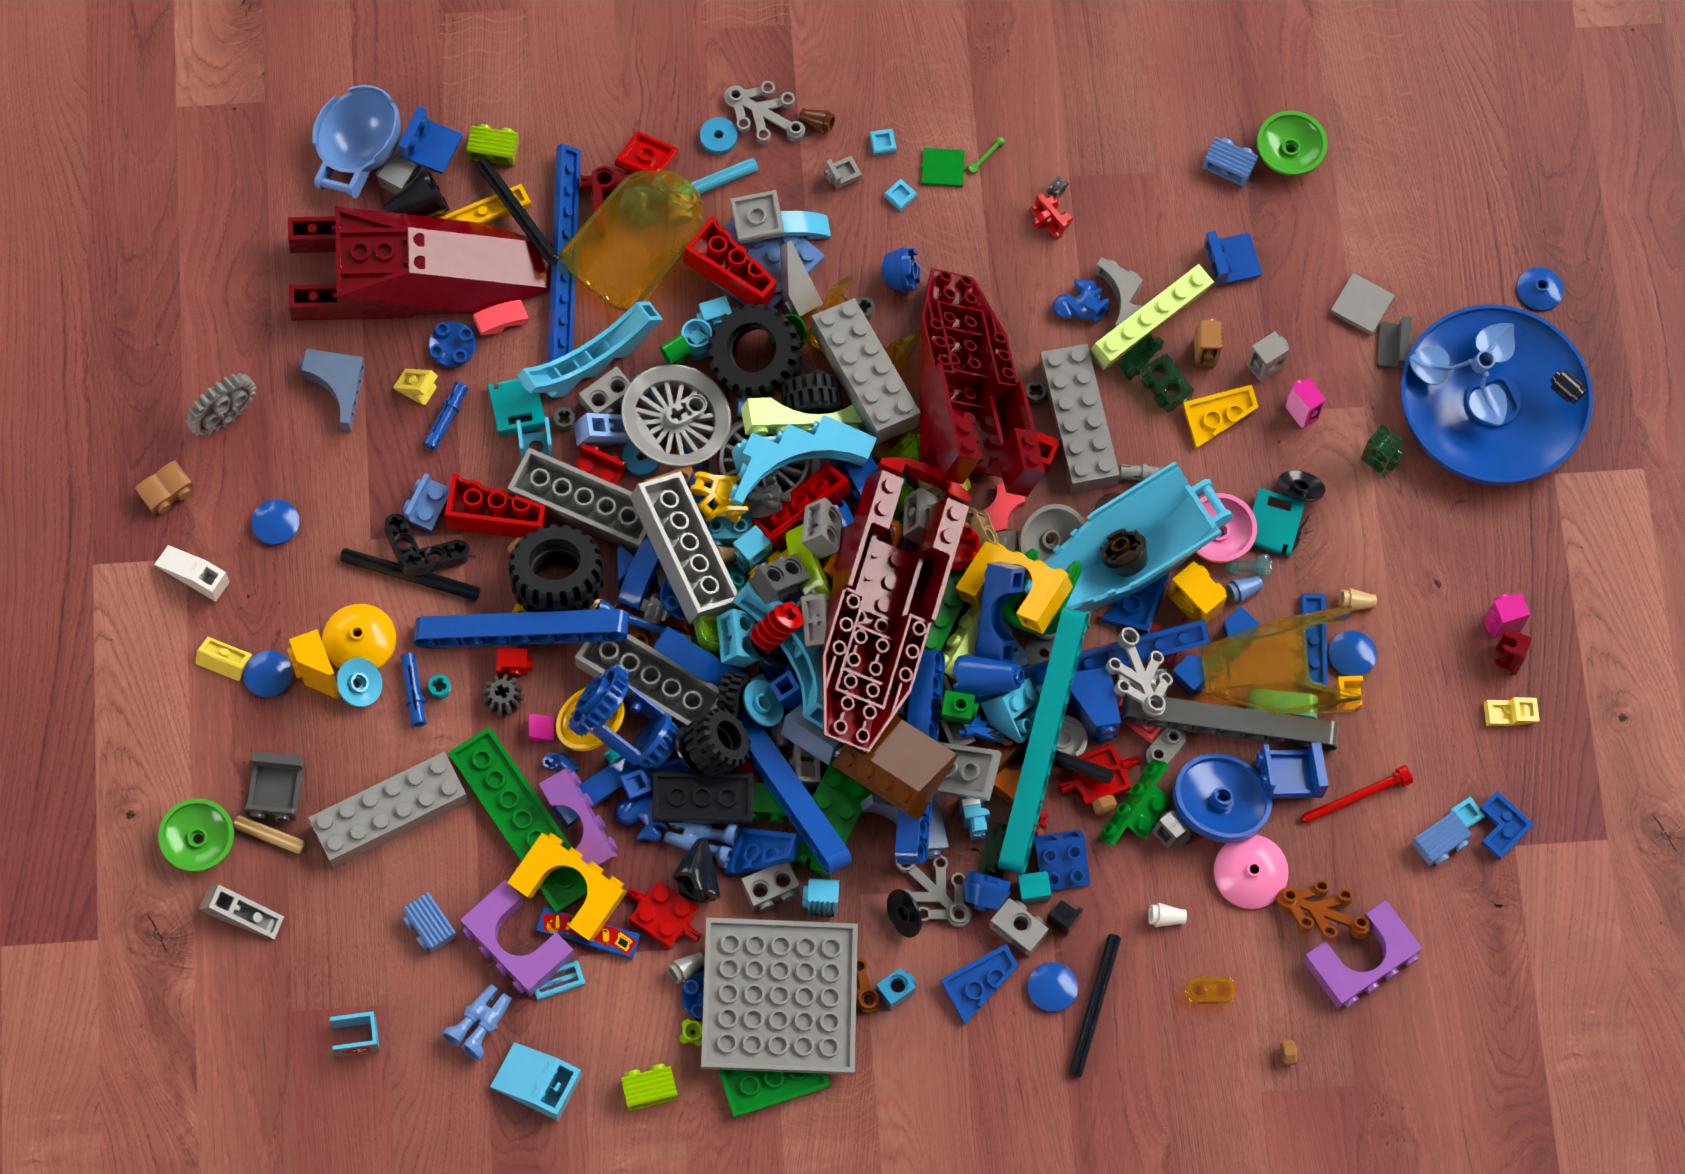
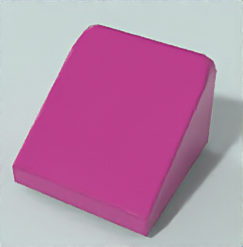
M529 714L530 742H555L554 717Z

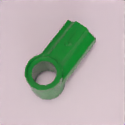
M681 334L659 346L665 359V365L676 364L684 366L686 355L691 353L686 339Z

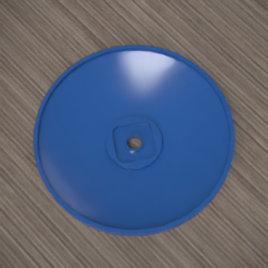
M1492 304L1471 306L1454 311L1437 320L1422 333L1413 345L1402 371L1400 400L1404 419L1412 436L1421 449L1438 465L1461 478L1476 483L1506 486L1537 480L1556 470L1569 459L1581 443L1588 429L1593 409V390L1590 375L1582 356L1562 331L1547 320L1529 311L1506 305ZM1498 323L1514 324V354L1506 362L1495 363L1488 370L1489 376L1485 383L1486 387L1496 384L1505 392L1507 413L1503 423L1495 426L1479 420L1471 413L1468 403L1469 397L1473 391L1481 389L1480 384L1483 377L1482 374L1474 372L1471 365L1447 371V381L1440 385H1430L1415 375L1409 362L1410 356L1424 347L1439 346L1449 355L1450 362L1448 366H1454L1473 359L1480 352L1475 346V339L1481 330ZM1559 370L1561 372L1565 370L1570 372L1584 384L1583 388L1587 390L1575 405L1571 402L1567 403L1550 388L1552 385L1550 380Z

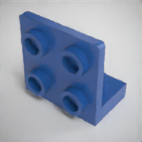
M418 106L398 144L400 158L444 174L463 137L462 133L430 121L427 109Z
M1216 231L1207 232L1204 247L1216 286L1261 277L1262 271L1250 233L1218 238Z
M1080 829L1034 836L1032 847L1037 856L1038 872H1048L1051 891L1090 885L1085 836Z

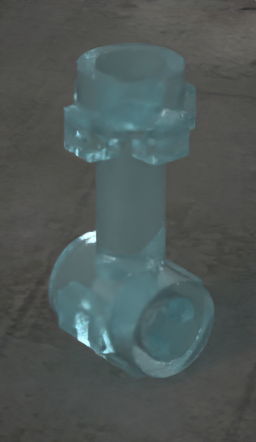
M1265 554L1256 555L1255 561H1238L1237 559L1225 564L1226 573H1231V576L1238 575L1239 571H1256V576L1265 577L1270 576V571L1273 570L1270 555Z

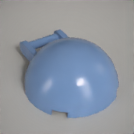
M359 85L348 88L349 93L340 98L332 97L318 114L313 126L312 144L316 147L318 156L323 162L314 179L316 189L324 190L327 188L347 193L349 197L357 198L370 171L385 164L395 152L402 130L399 110L389 94L383 89L371 85ZM337 170L342 173L354 174L350 184L330 180L333 171Z

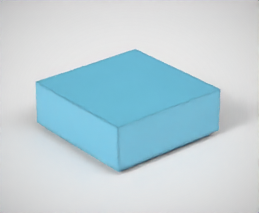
M893 128L869 133L873 156L897 153Z
M900 178L884 193V197L901 212L917 198V193Z
M1471 796L1449 811L1450 813L1455 811L1467 828L1472 827L1485 817Z

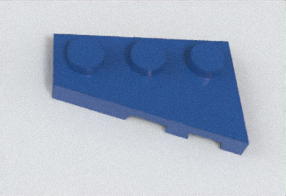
M740 828L724 874L734 877L793 862L798 853L802 837L793 833Z
M1007 944L940 980L964 1025L1018 967Z

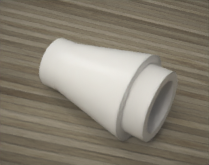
M1158 902L1156 905L1151 904L1149 907L1148 921L1150 925L1163 927L1186 923V909H1178Z

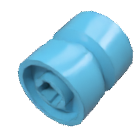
M699 318L687 321L681 331V335L686 339L691 349V353L686 356L693 360H702L708 357L707 350L710 349L708 339L709 336L713 337L712 328L708 322Z

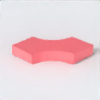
M1004 483L996 484V498L989 507L984 509L990 515L995 532L1008 531L1007 521L1010 514L1016 508L1025 505L1026 502L1024 496L1006 493Z

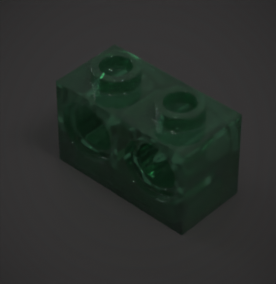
M1167 353L1145 365L1142 369V384L1146 389H1150L1153 392L1157 405L1160 408H1164L1167 413L1181 406L1183 402L1192 399L1194 389ZM1160 372L1164 377L1157 378L1153 373ZM1167 391H1174L1177 393V396H1169Z
M1381 424L1367 441L1361 460L1384 476L1388 470L1393 472L1400 463V458L1405 452L1402 450L1405 441Z

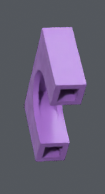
M504 880L460 920L463 927L461 931L468 940L472 941L474 939L480 945L478 949L487 959L492 957L497 962L495 967L503 976L508 974L514 980L512 984L521 994L526 992L531 997L562 966L569 963L575 957L574 950L557 932L536 951L528 955H512L499 946L497 936L500 927L524 905L522 896Z
M1387 900L1365 915L1371 925L1370 931L1382 948V962L1377 968L1368 972H1357L1349 969L1340 961L1327 942H1323L1307 953L1303 959L1304 964L1338 1010L1344 1005L1346 1008L1351 1007L1359 1001V995L1364 992L1367 995L1379 987L1378 982L1384 978L1389 981L1399 973L1398 969L1403 965L1409 967L1420 959L1418 955L1423 948Z

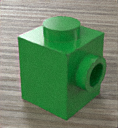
M945 690L940 720L970 725L971 718L977 717L979 704L974 703L975 695Z

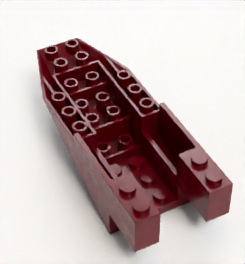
M335 206V216L288 217L290 253L336 252V284L289 285L291 321L411 318V315L475 314L501 303L524 300L550 291L551 265L545 262L529 238L483 223Z
M931 268L921 314L920 462L938 465L941 480L963 484L971 472L1003 478L1006 493L1028 497L1045 474V468L1024 381L1017 380L1007 334L973 277Z
M884 470L866 478L854 521L841 528L840 547L837 554L822 651L823 735L867 753L874 746L912 691L930 626L933 621H936L969 506L950 498H945L932 504L919 549L912 553L876 539L877 535L890 528L904 481L903 478Z

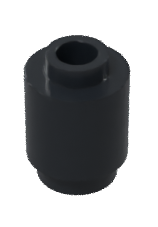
M1559 370L1550 380L1552 383L1550 388L1567 403L1571 402L1573 405L1587 391L1583 388L1584 384L1567 370L1564 372Z

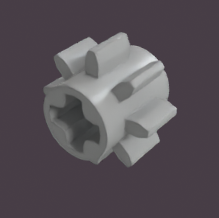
M654 593L651 597L647 596L646 599H643L640 610L645 611L644 619L654 624H660L662 620L666 621V618L669 619L670 614L663 607L660 594Z

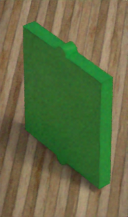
M924 148L923 163L920 165L922 169V185L963 187V172L966 171V166H964L965 150Z

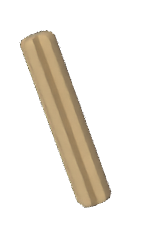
M240 815L236 817L233 824L234 829L297 854L302 852L305 845L304 841Z

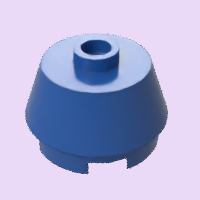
M904 246L885 254L881 273L888 288L903 293L917 291L915 283H920L921 263L917 264L915 260V255H918L916 248Z
M969 870L966 879H963L964 899L966 902L975 904L974 909L985 912H988L989 908L1000 910L1011 894V891H1009L1011 882L1007 879Z

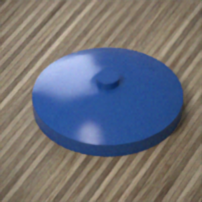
M1206 754L1192 759L1181 769L1173 787L1174 804L1182 820L1199 835L1222 843L1242 842L1257 835L1263 829L1270 816L1272 798H1265L1264 790L1259 785L1260 774L1257 770L1236 757L1224 754Z

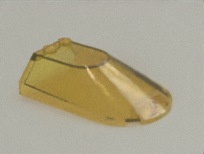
M665 169L635 172L626 177L613 190L561 250L559 258L580 284L614 309L627 312L636 302H645L683 257L686 245L702 228L704 213L701 197L686 178L675 172Z

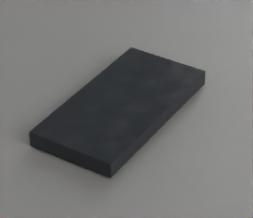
M653 772V823L752 824L753 774L727 773L721 777H712L710 774L707 775L705 773Z

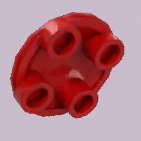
M963 526L950 571H960L969 567L981 548L980 537L971 526Z

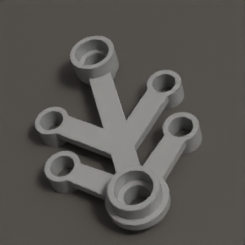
M771 81L763 82L761 87L745 90L741 86H731L725 91L724 100L728 106L735 110L737 130L739 132L746 133L751 128L749 118L745 117V107L752 111L757 129V141L759 143L766 144L771 139V133L765 126L764 118L786 130L789 140L799 142L804 138L805 126L799 121L791 122L771 111L772 109L793 107L795 104L793 93L785 92L781 98L757 103L751 100V98L759 96H773L775 85ZM765 87H771L772 90H771V91H765L764 88H765ZM739 94L740 97L733 98L732 95ZM785 98H791L792 101H791V102H785L784 99H785ZM745 122L748 125L746 127H741L740 123ZM793 127H798V128H800V130H799V131H793L792 128H793ZM764 133L767 135V137L761 138L760 134Z
M1126 627L1118 634L1117 642L1122 649L1126 650L1133 670L1122 664L1115 657L1106 663L1105 668L1112 675L1121 674L1140 686L1142 690L1140 692L1131 687L1127 680L1121 679L1114 686V691L1118 696H1130L1141 703L1142 709L1147 715L1159 717L1165 711L1166 702L1163 696L1166 689L1173 682L1172 676L1166 672L1161 673L1156 678L1157 687L1153 692L1150 683L1157 668L1164 661V656L1159 651L1151 652L1147 657L1148 665L1144 669L1135 647L1139 642V634L1135 629Z
M941 855L933 861V868L936 870V885L915 864L903 867L895 861L896 868L900 872L909 873L927 891L911 892L904 889L913 897L915 902L940 903L945 908L929 910L927 907H920V912L924 911L928 914L927 918L922 919V923H927L929 920H948L955 927H963L970 922L972 913L969 906L964 903L963 883L958 885L954 882V879L960 877L962 880L966 879L964 874L958 872L951 877V885L954 888V902L946 895L948 860L945 856ZM942 860L945 862V866L938 867L936 862ZM962 912L963 918L957 919L954 913Z

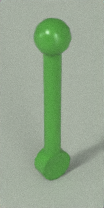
M998 137L996 143L975 164L973 163L969 166V172L976 174L978 167L999 146L1004 145V138Z

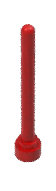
M1406 765L1398 767L1392 773V776L1304 813L1301 816V821L1309 823L1394 785L1405 787L1413 783L1412 775Z

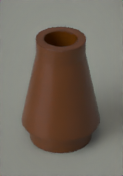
M802 108L799 122H803L822 133L831 132L835 124V114H832L830 110Z

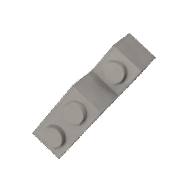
M1101 257L1097 263L1095 275L1103 279L1116 296L1119 306V317L1115 324L1116 328L1143 307L1139 304H1132L1141 289L1143 279L1137 273L1119 267L1115 261L1106 260Z

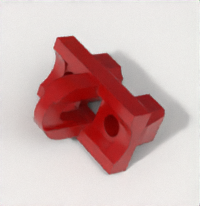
M1041 193L1036 196L1035 203L1029 209L1035 216V220L1031 225L1035 230L1045 227L1051 236L1057 240L1061 238L1065 229L1070 226L1073 218L1068 212L1060 214L1056 210L1059 204L1053 195L1045 197Z

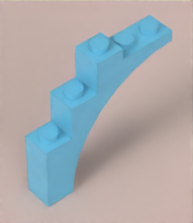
M650 301L636 302L610 327L581 347L551 362L524 368L517 376L522 381L524 389L530 392V394L546 392L552 398L566 397L583 378L597 377L614 358L628 357L663 319Z
M824 414L820 422L815 420L810 433L791 424H787L784 431L779 429L774 442L751 433L748 440L743 438L738 452L742 453L739 462L743 463L738 474V477L742 478L739 486L734 484L729 498L733 500L730 506H742L747 495L761 480L773 471L791 463L807 459L828 458L847 461L864 467L877 438Z
M750 582L736 594L733 602L758 622L768 615L771 610H774L776 605L784 604L776 600L765 605ZM800 626L780 644V647L794 668L801 687L803 699L802 717L823 729V647L805 646L804 629Z

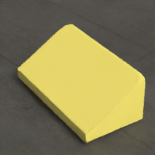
M207 637L197 650L195 663L240 681L243 677L244 668L252 654Z

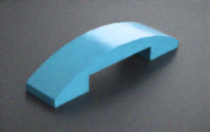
M780 211L785 236L780 237L807 236V240L830 239L831 234L827 215L807 211Z

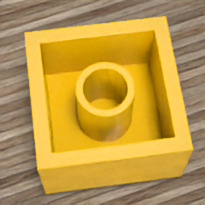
M1193 561L1172 579L1168 597L1191 621L1203 618L1207 625L1222 612L1227 599L1226 590L1220 583H1215L1209 577V572L1204 566L1198 565Z

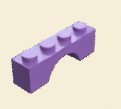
M563 769L539 783L551 806L565 805L578 813L583 823V837L576 850L584 855L581 859L587 864L593 861L598 866H602L618 856L615 852L618 847L611 836L607 837L603 829L606 826L600 815L595 816L591 808L593 802L587 793L583 794L580 789L581 781L576 772H571L570 769Z

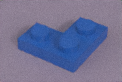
M1498 790L1480 807L1481 812L1497 826L1481 844L1500 861L1534 824Z

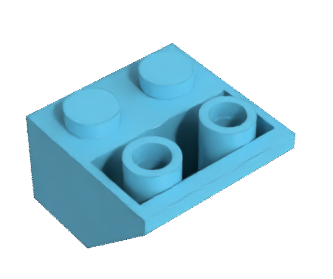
M1027 678L1019 689L987 698L981 702V706L990 726L1015 742L1022 743L1030 737L1039 698L1030 678Z

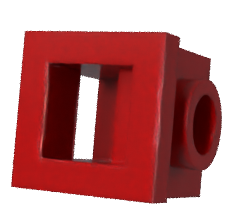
M1038 431L1037 439L1041 455L1046 456V458L1042 457L1045 471L1049 472L1059 450L1061 440Z
M498 648L496 672L499 679H502L503 674H507L511 678H519L522 675H528V672H532L533 657L528 656V649Z

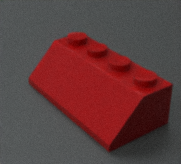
M827 463L790 491L791 501L783 502L781 511L768 517L755 518L751 522L771 541L772 548L775 551L777 548L787 544L786 533L804 524L806 505L824 497L833 505L840 503L851 492L849 480Z

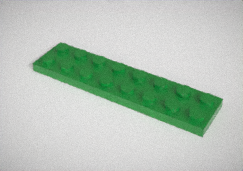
M490 726L448 752V756L520 862L523 861L541 833L547 836L553 833L563 840L561 845L567 850L572 847ZM562 867L554 870L539 887V890L556 914L587 896V884L583 875L572 867Z

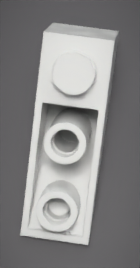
M169 545L154 564L159 569L215 602L230 583L225 571L204 559Z

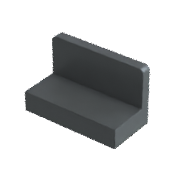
M1402 316L1400 324L1380 323L1377 355L1378 367L1403 370L1410 351L1412 317Z

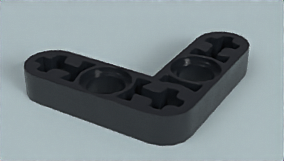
M391 514L385 520L384 529L402 572L407 576H418L461 565L469 558V545L462 540H454L419 549L404 516ZM392 524L400 526L399 534H397V529ZM401 541H406L411 546L403 549L397 544ZM454 550H458L462 554L459 555L457 552H454ZM436 554L441 556L442 559L438 562H433L428 557ZM408 562H412L413 564H416V566H412L411 564H408Z

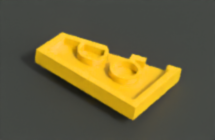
M1252 385L1186 401L1182 404L1195 450L1258 409Z

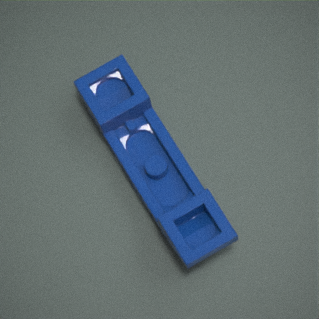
M648 535L640 545L628 568L617 600L619 604L640 611L643 599H646L651 590L648 586L660 565Z
M666 626L653 646L676 664L718 687L719 685L721 686L720 681L728 670L749 674V671L742 667L721 663L719 657L693 644L686 636Z
M679 757L665 762L657 768L647 770L641 768L620 776V781L629 800L653 795V772H695L687 768Z
M622 758L584 781L579 787L583 794L587 793L593 802L591 808L623 788L620 776L642 767L639 764L633 766ZM558 805L552 807V810L565 828L581 819L578 813L568 806Z

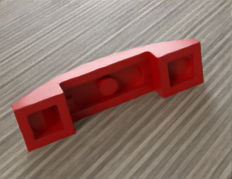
M882 458L876 470L877 472L884 470L898 477L905 473L946 491L944 499L950 498L967 506L971 500L968 492L959 483L941 480L939 469L924 462L907 458Z

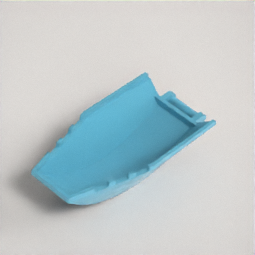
M1172 462L1088 515V521L1078 530L1075 528L1070 533L1071 537L1062 546L1058 544L1053 549L1054 553L1044 562L1048 567L1053 569L1060 568L1065 572L1068 565L1075 560L1082 564V572L1065 608L1088 612L1128 597L1168 575L1195 552L1221 536L1222 532L1219 527L1229 523L1233 519V514L1230 510H1226L1212 489L1213 484L1210 479H1204L1191 487L1177 463ZM1205 494L1217 515L1211 518L1198 498L1201 495ZM1123 528L1127 532L1137 530L1139 534L1143 535L1146 539L1148 552L1146 566L1139 573L1129 577L1119 576L1106 567L1102 562L1100 547L1104 548L1108 543L1107 537ZM1030 579L1025 588L1027 595L1032 588V580Z

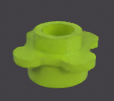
M685 1019L682 1022L683 1032L679 1037L681 1043L687 1044L689 1042L695 1043L696 1046H701L702 1021L697 1022ZM692 1030L695 1031L694 1035L690 1033Z

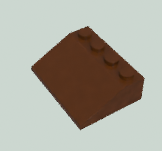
M894 715L868 753L845 744L832 766L906 814L919 820L957 759L958 754Z

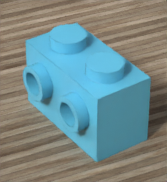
M752 511L742 514L738 523L731 522L727 517L715 516L711 520L709 528L715 545L734 548L733 543L752 528Z

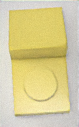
M405 368L393 388L418 403L425 405L436 390L437 386L434 384V381L438 376L432 370Z

